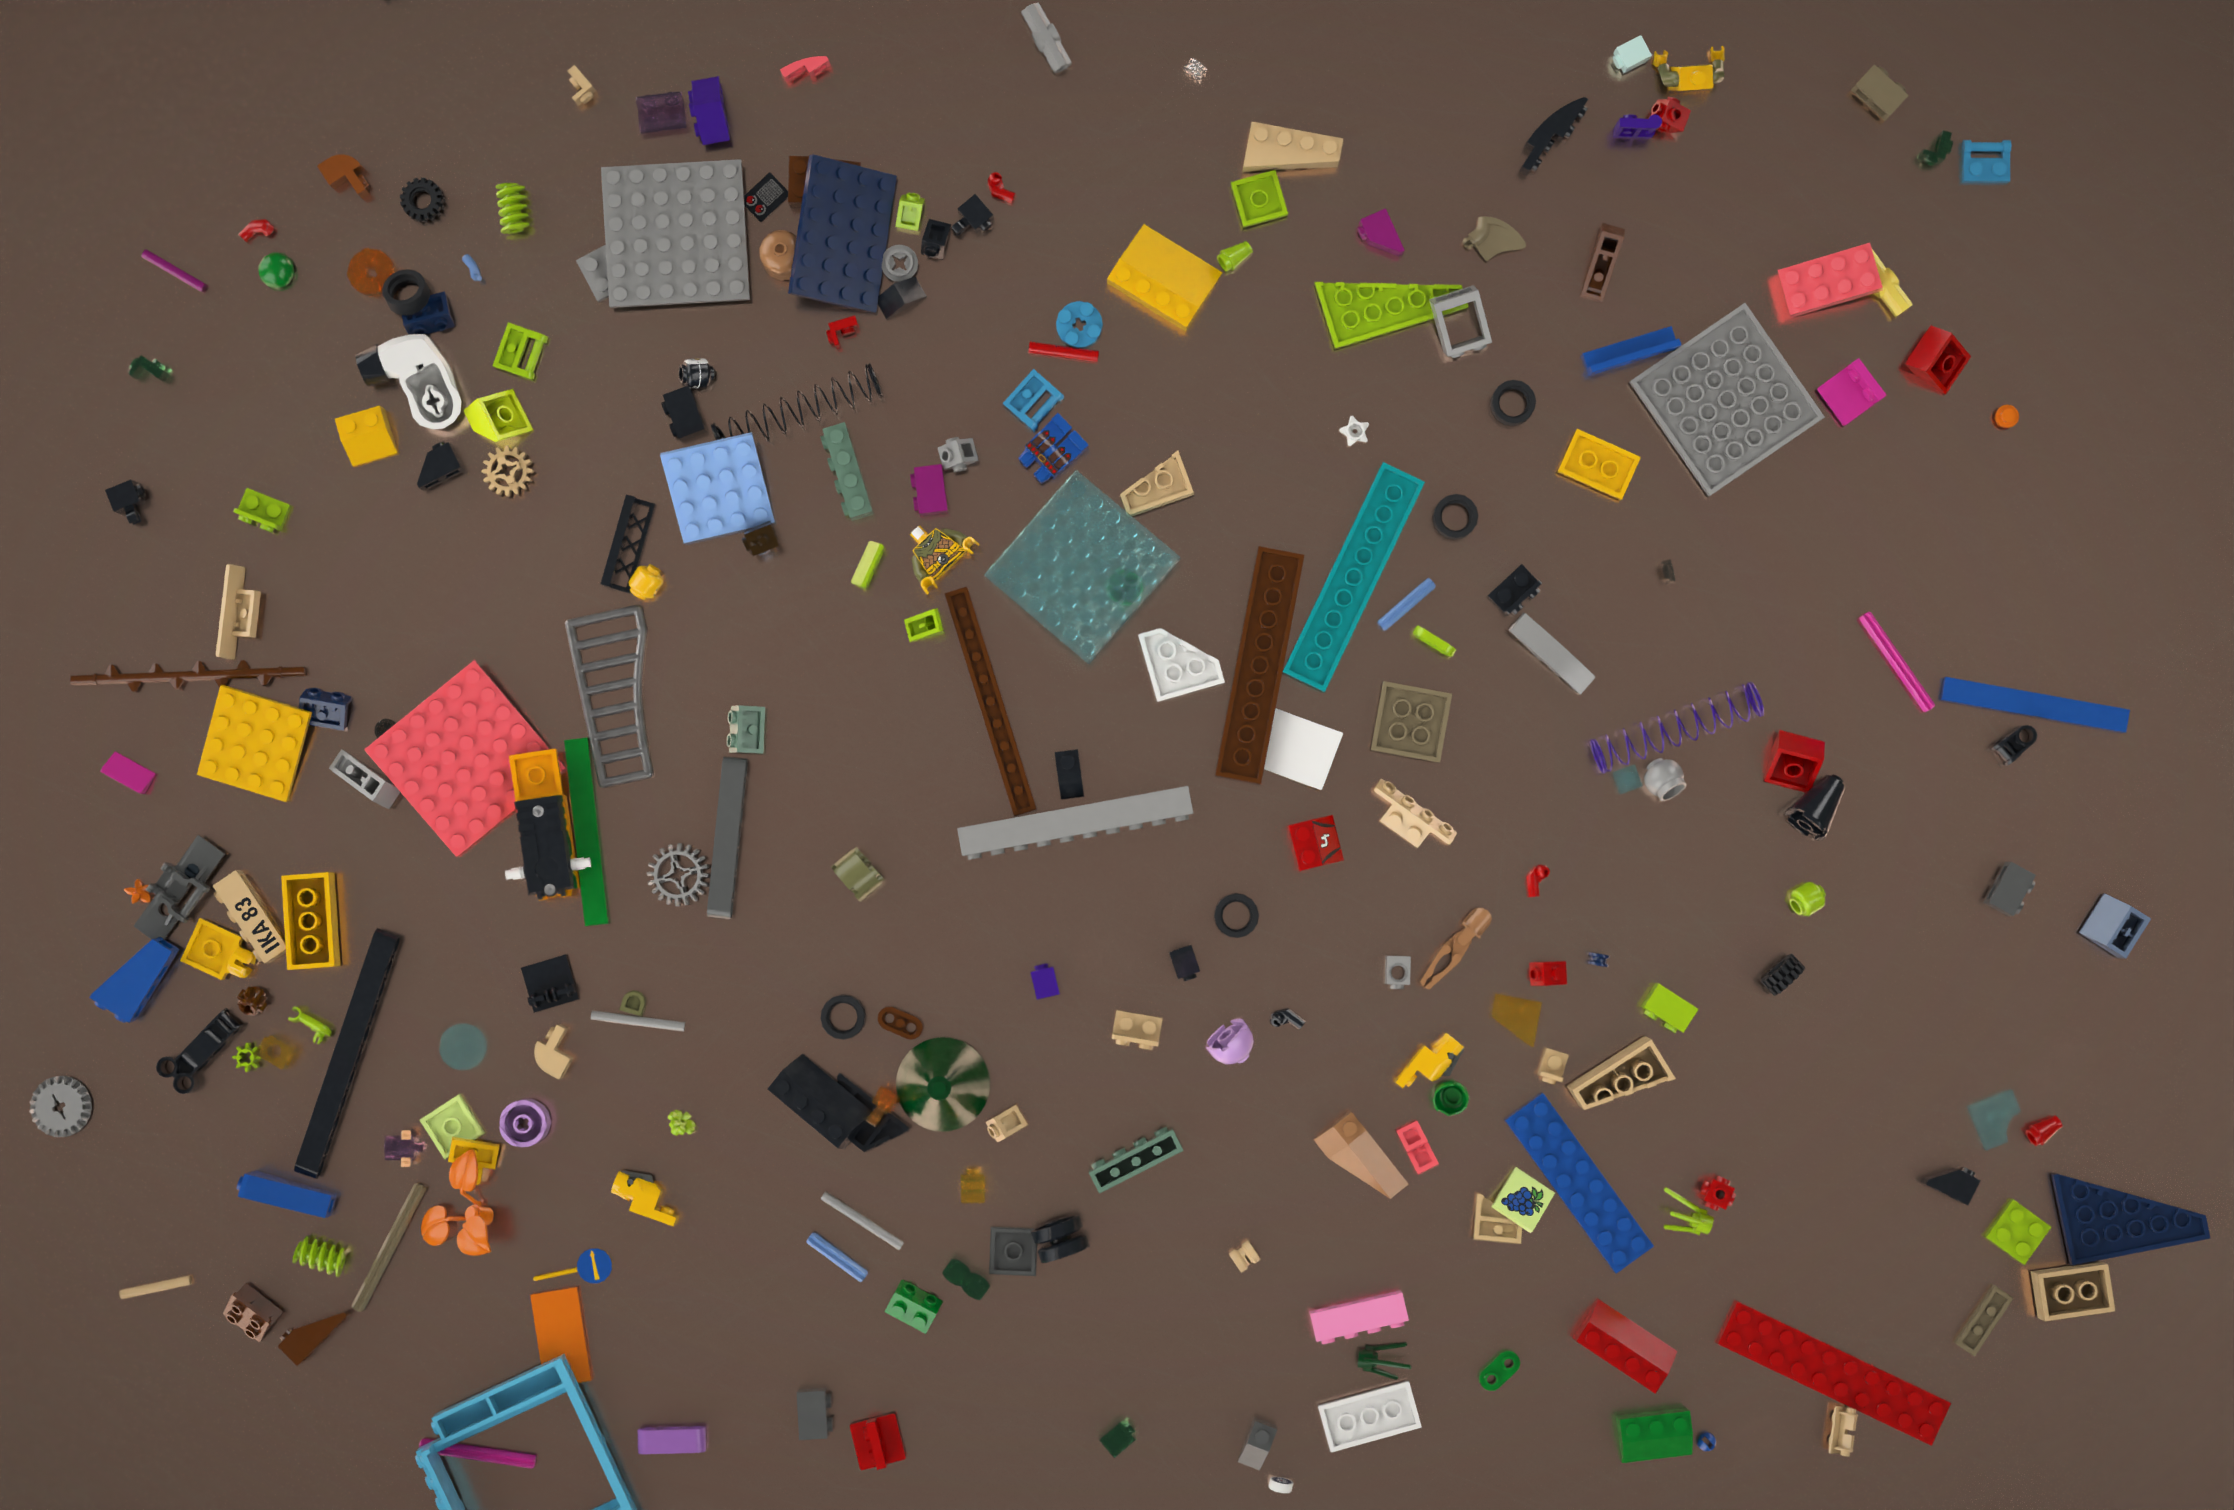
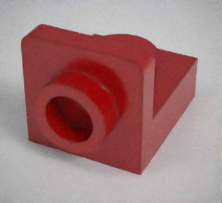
M856 316L828 323L830 330H826L829 343H834L836 348H840L837 334L841 333L842 336L854 333L855 329L859 328Z

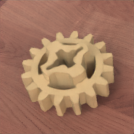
M505 446L504 451L497 447V454L494 455L489 452L488 455L491 460L483 461L487 465V469H483L482 473L488 475L483 481L485 483L491 482L489 489L493 491L497 488L496 494L500 496L503 491H505L507 497L511 496L512 491L518 496L520 495V488L527 490L525 482H532V479L528 477V474L534 473L533 469L528 468L532 461L524 460L527 456L525 452L518 455L519 449L517 447L513 451H511L509 446ZM507 456L515 457L519 461L512 463L507 459ZM498 461L497 468L493 471L494 465ZM507 466L513 469L510 471V476L503 474L506 472L505 468ZM523 472L521 479L518 481L519 474ZM504 480L509 486H501L497 481Z

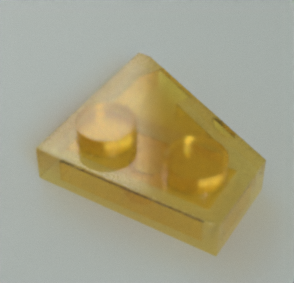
M1495 993L1491 1017L1527 1045L1534 1047L1542 1002Z

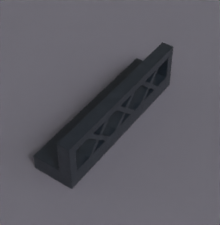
M626 494L600 583L602 586L631 594L629 583L627 587L614 584L616 575L624 570L630 580L638 568L656 507L655 503L640 500ZM637 504L649 507L647 516L638 521L634 514ZM643 522H645L644 528H642V526L640 525ZM638 526L642 532L641 538L632 543L628 537L629 530ZM637 544H639V545H638V549H637V551H636V549L634 548V546H636ZM632 548L636 555L635 559L630 564L625 565L622 560V554ZM621 563L623 567L618 570L619 565Z

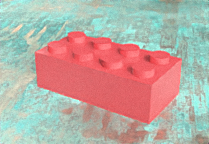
M1870 243L1778 270L1791 318L1883 291Z

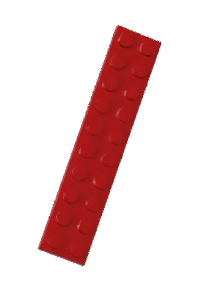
M1738 1301L1735 1302L1717 1340V1344L1931 1446L1951 1405V1402Z

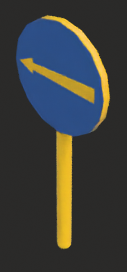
M591 1248L581 1254L577 1267L535 1276L533 1280L538 1281L578 1272L584 1281L600 1283L610 1275L612 1261L604 1250Z

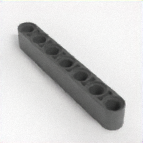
M724 756L722 761L707 905V917L732 918L748 759Z

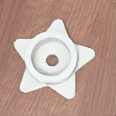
M1350 416L1348 425L1340 428L1339 431L1347 436L1349 446L1356 441L1367 442L1368 439L1365 431L1369 423H1360L1354 416Z

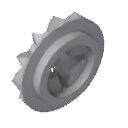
M894 245L884 252L881 268L886 277L894 282H900L914 276L918 269V258L915 252L908 246ZM892 257L898 260L905 259L906 271L900 267L893 271L896 263Z

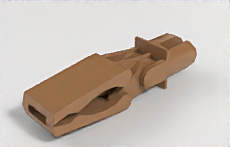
M1484 908L1473 909L1459 923L1464 928L1441 945L1418 980L1422 987L1430 990L1461 961L1472 943V938L1474 936L1477 939L1481 938L1480 936L1491 924L1492 917L1488 910ZM1451 953L1449 963L1440 972L1433 975L1438 961L1444 955Z

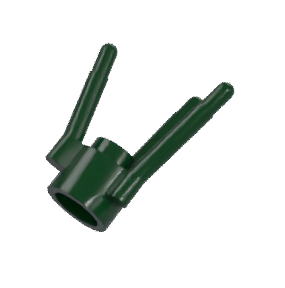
M1407 1343L1366 1345L1365 1349H1359L1357 1368H1363V1371L1397 1380V1375L1374 1367L1382 1365L1411 1369L1412 1366L1398 1362L1378 1360V1353H1373V1351L1406 1347Z

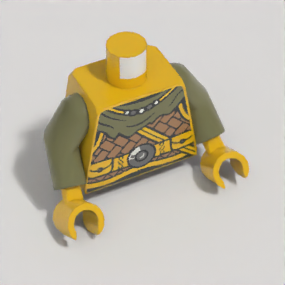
M1721 46L1720 51H1714L1713 47H1711V64L1671 67L1667 64L1668 52L1663 50V55H1658L1655 51L1653 65L1658 67L1661 80L1668 87V90L1713 89V84L1721 83L1724 79L1725 49Z
M920 525L915 528L910 536L918 545L912 550L914 555L911 561L914 575L925 593L929 594L927 588L931 585H934L937 589L936 582L967 552L970 554L974 553L970 550L973 544L978 546L980 544L974 538L967 537L960 531L948 528L940 530L935 528L930 534Z

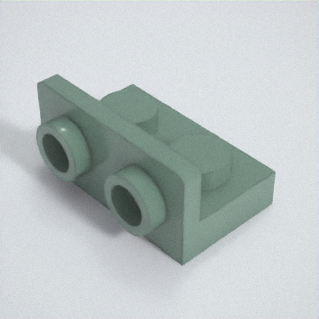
M731 706V710L728 712L730 733L727 736V747H729V753L763 754L765 707Z

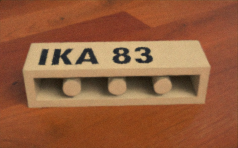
M242 870L233 871L213 885L216 890L214 892L216 899L221 904H225L229 910L227 911L228 917L233 923L237 922L241 928L240 935L247 943H251L254 948L252 952L259 962L263 961L264 964H268L286 953L285 934Z

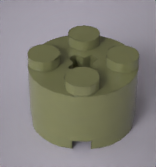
M855 847L835 862L831 868L845 886L855 894L854 896L862 902L880 887L885 879L870 864L871 862Z

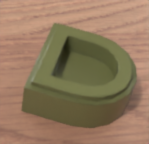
M636 990L626 993L619 1010L643 1017L647 1002L645 995Z

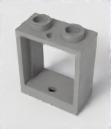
M1474 285L1429 299L1443 352L1448 357H1460L1465 354V351L1471 349L1475 351L1487 347L1486 344L1492 343L1479 290ZM1473 301L1482 336L1451 345L1442 311Z

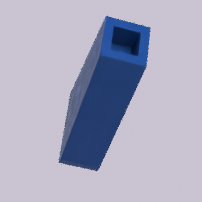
M161 937L152 939L97 988L89 998L94 1000V1004L100 1009H108L114 1013V1017L123 1023L137 1020L180 949Z
M258 1170L245 1173L244 1176L240 1177L237 1184V1190H239L238 1197L322 1218L330 1217L337 1193Z

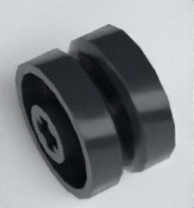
M1079 1214L1050 1221L1031 1231L1034 1243L1043 1244L1050 1242L1038 1250L1041 1263L1055 1261L1090 1247L1086 1234L1081 1233L1071 1236V1234L1081 1230L1083 1227Z

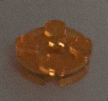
M365 248L351 259L347 277L351 285L361 294L366 296L381 295L385 280L395 273V268L391 258L384 252ZM376 267L375 272L377 276L367 278V269Z

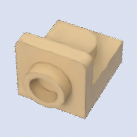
M573 65L568 70L572 76L569 81L577 90L582 89L572 99L577 105L581 103L586 104L593 98V93L596 90L578 68Z
M1545 1047L1537 1073L1543 1076L1542 1081L1553 1085L1556 1084V1081L1563 1082L1562 1076L1569 1055Z
M1016 1105L986 1122L990 1136L996 1139L997 1142L1028 1125Z

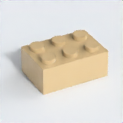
M2098 1261L2031 1271L2037 1317L2043 1321L2115 1311L2107 1263Z

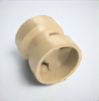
M1248 1240L1242 1244L1240 1249H1234L1229 1253L1241 1273L1247 1270L1248 1265L1251 1263H1257L1261 1260Z

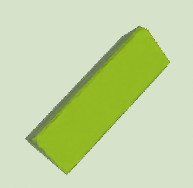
M873 541L868 542L851 580L852 584L865 590L868 588L885 551L884 545Z

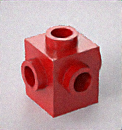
M1668 97L1667 99L1656 101L1651 109V116L1659 115L1662 119V124L1657 130L1665 133L1683 132L1691 110L1680 105L1681 102L1678 99Z
M1717 1176L1716 1179L1708 1177L1707 1181L1705 1180L1700 1188V1199L1706 1201L1705 1206L1716 1211L1719 1210V1207L1726 1210L1727 1206H1731L1736 1197V1193H1733L1735 1188L1729 1186L1731 1181ZM1718 1190L1723 1191L1720 1199L1716 1197V1192Z

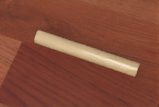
M189 1275L119 1291L121 1299L191 1285L192 1280Z

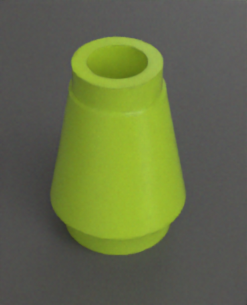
M1244 241L1221 250L1220 254L1217 255V260L1224 271H1233L1253 253L1250 244Z

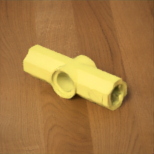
M1872 249L1883 291L1874 293V295L1881 298L1892 314L1897 317L1913 304L1900 288L1899 280L1890 268L1884 266Z

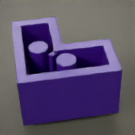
M719 76L691 81L692 90L688 91L691 117H696L697 123H694L696 137H701L702 145L729 141V126L724 109V97Z

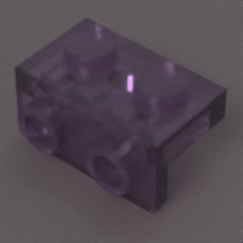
M668 92L636 97L641 134L687 128L686 109L682 92Z

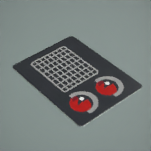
M769 172L744 195V205L762 222L788 198V190Z

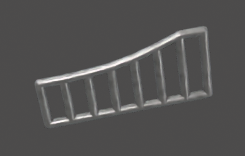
M637 604L566 620L565 628L599 786L606 788L651 778L654 773L648 749L642 705V675L647 627L642 606ZM630 615L635 616L636 629L581 641L577 640L575 627ZM637 638L635 653L582 663L580 650ZM634 662L633 677L587 687L585 673ZM633 686V701L592 709L591 695ZM634 710L635 724L597 732L594 718ZM637 734L639 747L602 755L599 741ZM641 757L643 770L606 777L604 764Z

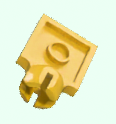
M199 918L180 961L220 980H225L229 973L239 978L249 976L253 969L243 963L255 965L256 957L253 952L242 947V936L208 920Z

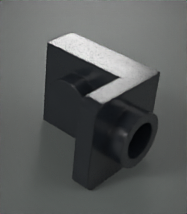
M932 219L928 220L922 238V255L930 258H944L951 224Z

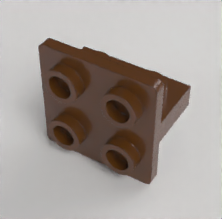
M247 1283L237 1293L234 1292L231 1295L223 1312L231 1324L238 1325L249 1338L256 1339L258 1342H261L266 1332L283 1313L281 1309Z

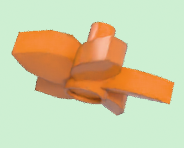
M138 879L135 881L134 888L124 889L127 894L132 895V904L140 899L143 902H150V893L146 891L148 885L143 886Z

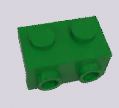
M901 1280L885 1313L926 1334L943 1301L919 1289L914 1284Z

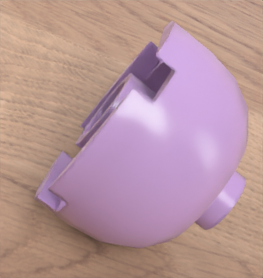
M1242 1019L1231 1020L1230 1022L1233 1025L1226 1029L1222 1025L1207 1041L1209 1047H1206L1208 1052L1214 1059L1225 1065L1245 1062L1254 1044L1253 1035L1249 1026Z

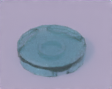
M467 1023L456 1024L448 1028L440 1040L439 1051L443 1061L451 1068L458 1070H469L479 1065L487 1051V1041L483 1032L476 1026Z

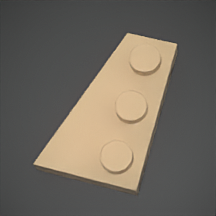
M1176 451L1172 454V457L1155 467V470L1120 494L1128 518L1194 495L1179 451Z

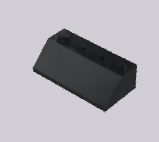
M801 1054L784 1068L767 1089L838 1149L845 1150L874 1113L804 1054Z

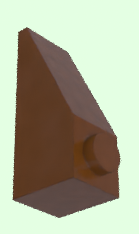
M1602 223L1582 287L1581 296L1603 302L1624 240L1625 229Z
M346 1310L302 1325L294 1330L289 1328L280 1337L282 1342L277 1347L296 1366H299L352 1312Z

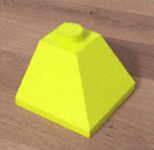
M513 389L478 398L463 410L473 431L494 442L533 431Z

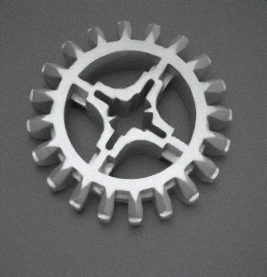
M678 843L677 850L674 849L672 844H669L668 853L664 848H661L659 850L662 857L656 854L653 855V858L658 862L657 864H648L649 867L655 869L654 872H647V876H654V880L648 881V885L656 884L657 887L652 889L651 892L653 894L661 892L658 900L661 901L667 896V905H670L673 899H675V906H680L681 899H683L685 905H689L688 897H691L693 901H697L696 892L700 895L705 894L704 890L700 887L701 885L704 887L709 886V883L704 882L703 878H710L711 874L703 872L704 869L710 868L709 864L701 865V862L706 857H696L700 850L695 849L691 854V845H687L683 851L682 843ZM677 855L688 857L695 866L684 868L680 861H678ZM670 858L671 870L669 873L660 876L663 864ZM677 868H680L679 871H690L681 876V882L678 881V878H668L677 873ZM697 873L695 885L687 892V878ZM673 881L677 885L680 894L669 892L662 883Z

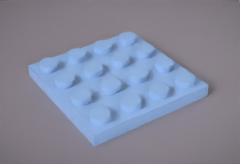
M752 432L660 453L683 543L753 528L768 521H771V523L775 522Z

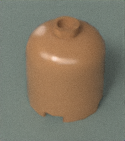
M786 230L771 232L762 240L759 248L760 260L765 271L772 278L780 281L790 280L797 238L792 232Z

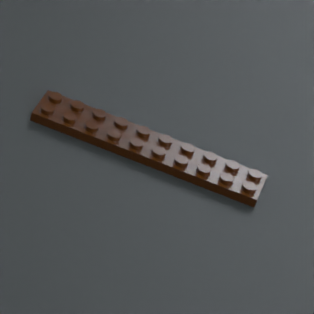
M1258 547L1215 776L1261 784L1304 561L1303 554Z

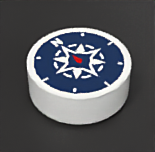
M1282 1477L1270 1478L1269 1488L1279 1493L1292 1492L1293 1482Z

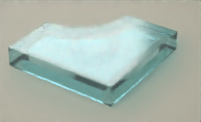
M2012 1089L1967 1106L1984 1150H1989L2008 1142L2006 1134L2008 1123L2013 1116L2021 1112Z

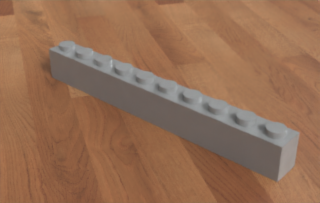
M1184 786L957 828L962 856H967L968 860L981 858V853L989 851L991 856L1003 854L1005 853L1004 849L1011 847L1014 848V851L1028 849L1027 845L1037 843V847L1051 845L1050 840L1060 839V843L1074 841L1073 836L1082 834L1083 839L1096 837V832L1106 830L1107 835L1120 832V827L1129 826V830L1143 828L1142 823L1152 822V826L1166 824V819L1175 818V822L1189 820V815L1193 814L1189 787Z

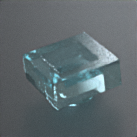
M1635 764L1612 772L1619 794L1643 786Z

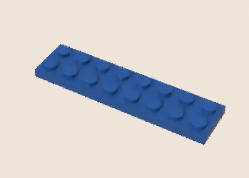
M1544 1093L1539 1094L1505 1119L1510 1129L1616 1274L1654 1247Z

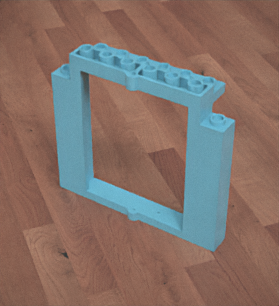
M565 1354L448 1407L431 1418L433 1421L431 1422L432 1429L436 1435L439 1434L440 1438L420 1446L416 1451L415 1459L419 1468H423L427 1475L425 1481L430 1490L433 1489L437 1496L435 1502L439 1510H465L464 1504L459 1498L438 1454L439 1451L566 1392L616 1496L615 1499L591 1510H637L607 1446L606 1439L598 1427Z

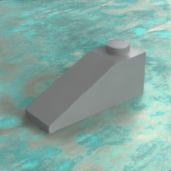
M341 749L329 767L331 771L370 800L387 809H390L400 793L391 781L343 749Z

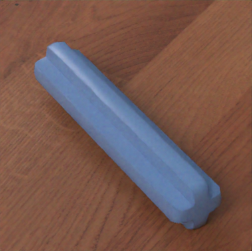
M1430 578L1423 581L1378 620L1379 626L1383 630L1391 627L1435 589V583Z
M815 1232L811 1233L806 1242L859 1282L865 1279L868 1271Z

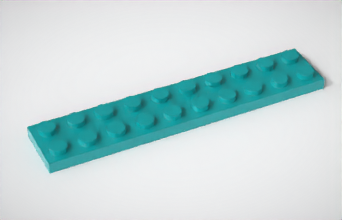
M1382 463L1282 673L1322 692L1326 691L1423 488L1424 481L1387 463Z

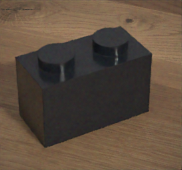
M689 385L663 395L665 401L661 402L665 415L670 414L673 423L669 424L673 437L678 436L682 442L707 432L695 396Z

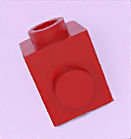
M1566 961L1530 962L1529 977L1531 986L1567 984Z

